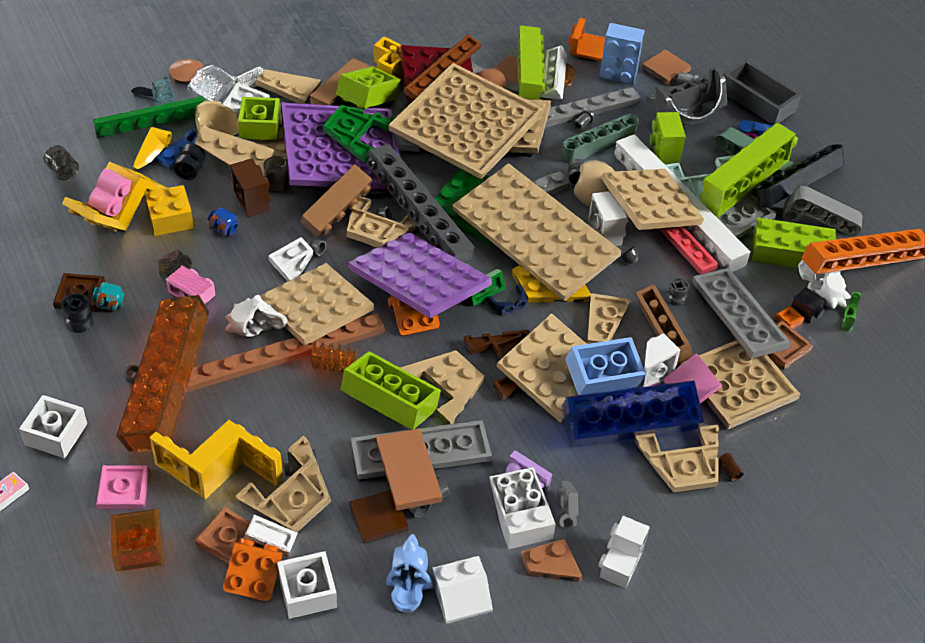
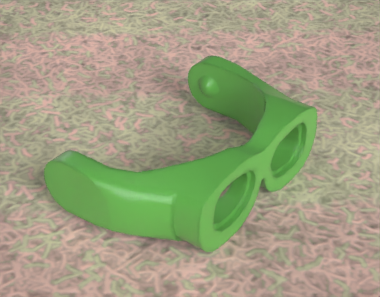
M858 291L852 293L844 312V319L841 324V329L849 332L853 329L858 303L861 298V293Z

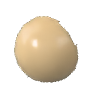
M213 100L204 101L197 106L195 121L198 131H200L201 126L235 137L239 133V114L235 113L231 108L221 104L219 101Z
M597 160L582 163L579 169L580 177L574 188V194L579 201L590 207L593 193L610 191L601 180L603 172H613V168L605 162Z

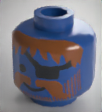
M223 207L218 208L216 211L212 210L208 216L209 228L222 237L233 235L239 224L237 216Z

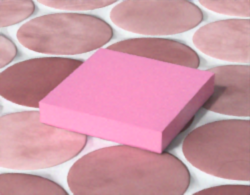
M697 353L663 379L688 413L722 387L721 383Z
M102 466L96 501L97 509H145L150 472L149 466Z

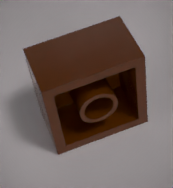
M253 158L231 164L233 193L247 218L268 212L269 203L271 202L268 193L270 184L267 177H263L260 165H256Z

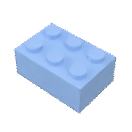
M613 23L609 24L605 36L599 78L634 85L645 30Z
M632 337L572 346L565 359L579 397L635 388L639 386L646 375Z

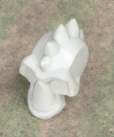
M803 260L799 263L801 278L810 281L808 289L826 300L824 306L834 309L836 306H847L845 299H850L851 296L845 290L847 285L840 275L841 271L815 274Z
M258 294L252 299L247 298L239 304H234L232 312L225 316L228 322L225 332L238 334L242 337H253L260 332L268 331L272 328L276 330L282 329L287 324V318L275 311L270 304L268 305Z

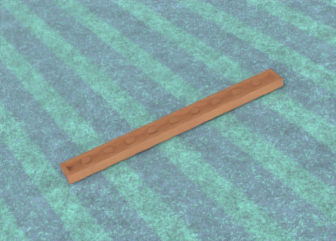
M378 313L355 319L305 346L294 337L176 372L175 377L181 393L184 394L385 333V326Z

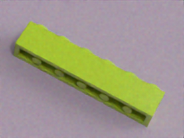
M520 25L517 39L518 96L525 99L540 100L541 93L545 92L543 35H541L539 27Z

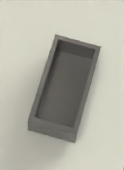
M745 59L723 74L726 81L727 96L772 125L780 123L797 111L801 94Z

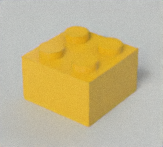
M184 185L144 193L154 236L194 229L192 211Z

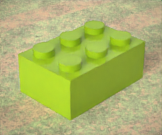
M373 66L340 74L336 95L342 97L346 102L356 104L358 108L367 109L397 100L401 79Z

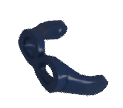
M521 285L516 286L520 297L515 303L497 302L492 296L487 297L489 305L501 312L502 315L512 313L528 305L525 291Z

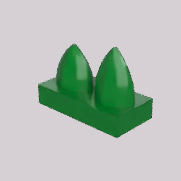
M496 269L486 274L492 278V285L469 297L468 302L470 305L475 306L486 300L488 296H493L505 289L501 270Z

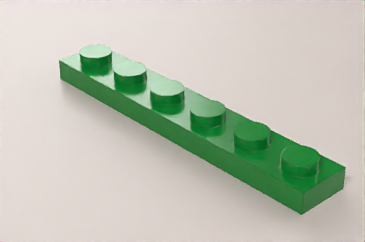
M203 96L96 118L93 119L97 138L193 118L196 115L197 106L204 102L205 99Z

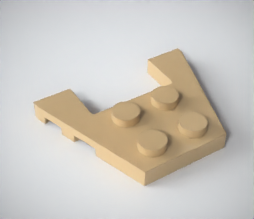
M360 196L357 199L359 200L358 203L352 208L346 237L378 248L385 246L389 241H393L406 233L413 232L419 227L410 219L408 214L398 223L367 212L371 207L372 200Z
M456 350L400 367L418 378L425 376L450 399L449 402L437 409V416L447 425L455 422V418L464 410L465 404L469 399H472L484 382L485 377Z
M718 424L698 428L697 433L702 443V446L661 452L655 433L635 436V444L673 493L717 487Z
M304 435L288 449L302 467L271 495L265 498L258 488L250 482L235 496L243 503L296 533L332 502L310 443Z

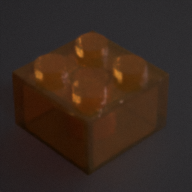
M159 509L110 515L111 552L116 572L165 565L163 527Z

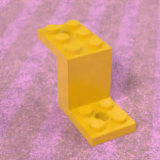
M109 161L106 169L113 170L131 180L130 191L123 198L122 208L119 213L114 217L109 216L87 203L68 197L64 198L62 204L69 208L68 212L76 216L81 215L84 217L83 220L88 223L97 224L103 228L107 227L116 232L118 229L126 231L144 193L168 187L139 172Z
M230 420L225 422L191 455L185 448H179L169 437H163L158 432L149 437L155 464L204 499H207L242 464L277 487L283 482L280 452L276 448L269 447L263 443L258 436L248 433L240 424H235Z

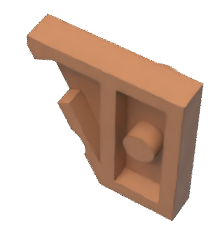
M565 539L521 551L520 557L529 576H546L557 580L560 577L574 578V582L582 581V574Z

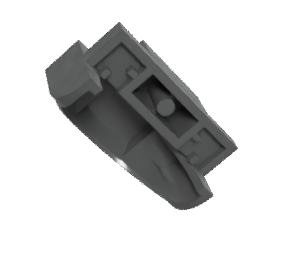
M713 67L709 69L710 78L703 76L663 90L662 86L655 87L656 93L646 96V103L657 108V112H679L683 128H689L693 124L703 123L707 119L712 118L715 111L727 105L726 81L721 71Z

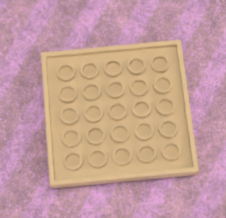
M452 63L389 124V131L482 179L544 114V108Z

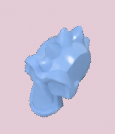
M411 534L403 545L395 549L392 570L386 579V585L394 587L391 593L392 601L401 612H413L416 610L423 598L422 590L433 588V579L428 572L427 552L418 545L414 534Z

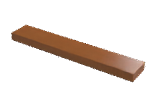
M467 34L407 85L403 93L412 100H415L452 63L460 66L478 51L482 44Z

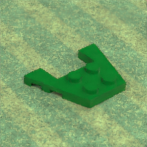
M340 105L324 124L323 131L366 163L370 149L374 148L359 140L371 125L390 132L389 124L396 117L385 118L381 117V113L375 112L371 115L363 113L364 110Z

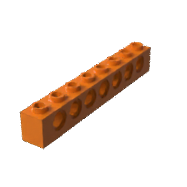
M912 229L812 242L805 248L801 259L815 274L924 259L925 233L921 229Z

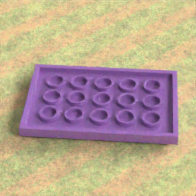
M410 232L393 241H389L383 247L375 248L348 262L349 270L429 318L492 285L491 277Z

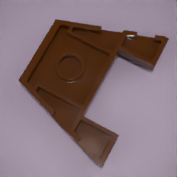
M529 330L502 332V335L494 336L486 333L482 334V337L466 335L463 342L472 355L492 348L501 360L531 332ZM508 376L493 382V387L502 401L520 388Z

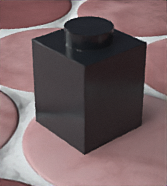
M805 287L793 298L791 307L805 318L804 321L810 324L815 318L819 319L825 311L823 306L826 300Z

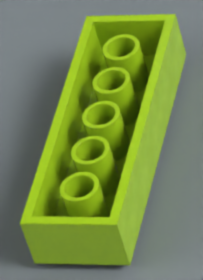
M779 123L767 128L760 137L757 136L751 144L744 146L738 154L731 156L724 165L721 164L711 175L708 174L704 178L703 191L700 195L701 202L719 218L755 189L757 185L761 184L789 161L796 133Z

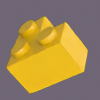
M384 36L374 44V62L377 63L378 69L400 78L403 75L399 53L401 44Z

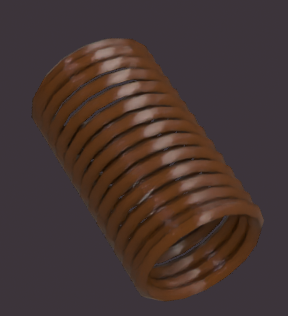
M725 453L719 457L718 462L731 481H736L743 476V470L731 453Z

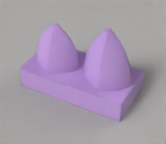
M515 450L510 455L506 473L534 467L542 490L546 492L551 485L552 473Z

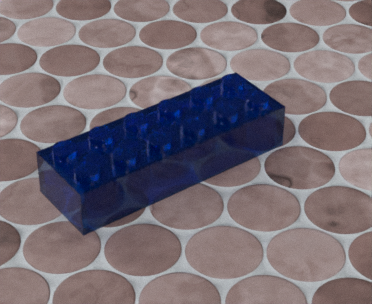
M695 380L566 397L562 404L570 447L635 439L636 435L655 433V436L693 431L698 430L704 423Z

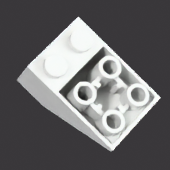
M534 467L490 476L489 479L500 526L508 549L553 539L556 524Z

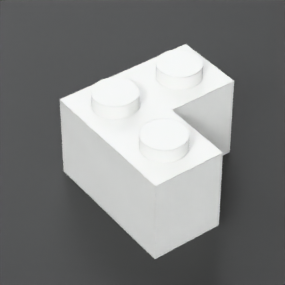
M625 516L622 517L619 524H614L607 546L609 552L607 555H602L598 565L601 568L599 578L622 588H627L643 553L649 526Z

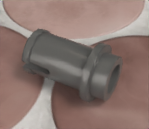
M589 109L582 111L581 116L574 121L573 127L581 131L588 123H592L595 117L593 111Z

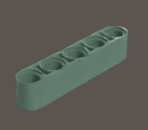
M627 114L564 140L561 159L565 163H569L574 159H585L616 146L618 140L637 134L638 117Z
M728 127L716 136L715 143L721 150L733 156L738 154L744 146L751 144L754 139L733 127ZM789 160L769 178L795 165V163Z

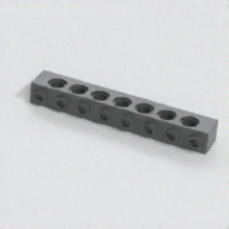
M390 144L370 149L367 159L368 167L376 174L379 181L385 185L400 207L409 215L410 219L415 222L431 245L464 263L470 261L475 248Z

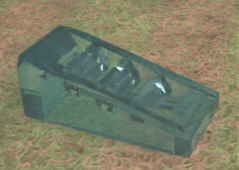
M168 76L151 83L155 106L176 102Z

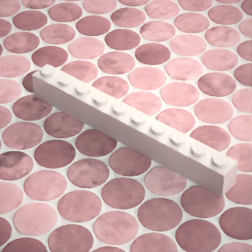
M635 134L616 142L614 155L628 171L666 169L704 218L701 225L684 227L719 263L720 267L723 269L729 268L733 272L747 265L750 251Z

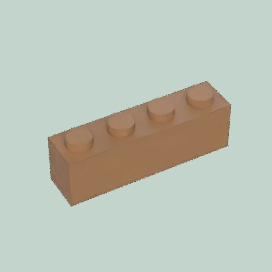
M352 58L310 95L311 104L343 105L346 101L336 95L340 74L368 68L370 65Z
M354 164L302 215L300 223L317 238L322 234L326 235L332 229L331 225L335 221L339 222L346 213L344 212L348 208L352 209L359 200L357 199L361 195L365 196L371 190L370 184L372 179Z
M655 284L636 292L639 307L655 335L659 336L664 333L680 349L677 366L681 362L690 359L693 356L691 345Z

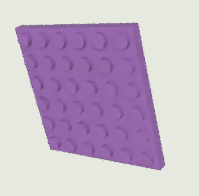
M281 103L289 185L332 187L356 164L372 179L371 189H387L368 167L367 162L361 161L323 131L324 124L339 106ZM362 109L364 110L363 113L371 115L376 112L381 113V117L391 118L392 116L391 109ZM371 125L359 140L373 148L390 144L399 155L396 134L391 131L388 132Z

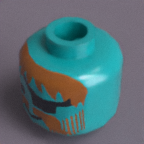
M102 282L99 288H94L92 299L96 300V307L115 311L117 307L121 308L125 292H122V288L119 285Z

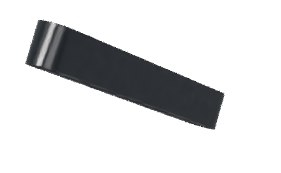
M829 145L757 185L758 206H773L789 197L797 187L808 186L844 165L843 145Z

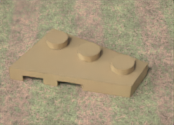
M265 69L258 77L256 85L298 104H306L310 100V95L321 85V80Z
M591 293L587 344L612 340L630 306L631 299Z

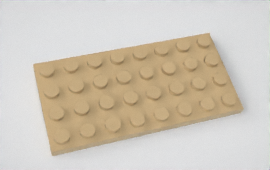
M509 163L452 205L454 212L564 301L621 256V250Z

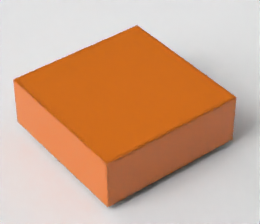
M788 306L777 313L774 319L778 323L783 321L794 329L802 324L805 318L794 308Z

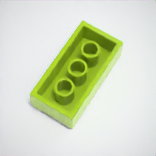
M757 217L752 233L751 261L799 269V263L802 261L801 257L807 245L812 242L835 240L836 229Z
M370 351L344 369L340 389L349 396L411 430L418 427L436 411L441 390Z

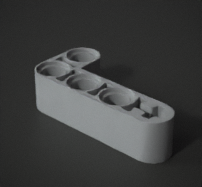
M807 186L797 187L784 203L783 219L786 222L796 223L805 214L850 236L858 235L861 232L863 218L861 212Z

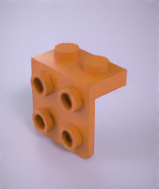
M579 18L578 23L573 25L572 34L569 36L568 44L571 45L569 55L602 61L605 37L584 33L586 19Z
M390 296L387 300L389 308L393 307L401 336L434 330L440 326L438 314L429 318L394 296Z
M240 538V542L234 541L223 589L229 593L269 601L272 597L278 574L277 562L281 561L282 552L277 551V546L264 543L263 547L254 546L255 541Z

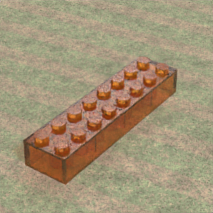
M199 295L160 301L116 435L128 452L152 450L149 437L155 432L172 440L210 312Z

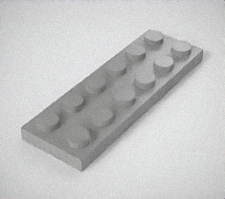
M729 268L693 276V285L751 358L790 348L791 342Z
M483 420L420 428L433 469L489 462L492 460ZM397 432L351 438L357 480L386 476L376 443V436Z

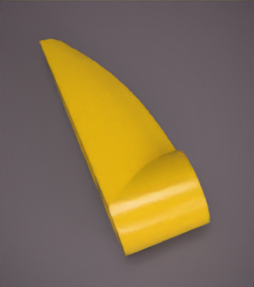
M151 127L136 157L133 170H138L147 165L158 156L163 148H168L172 137L171 132Z

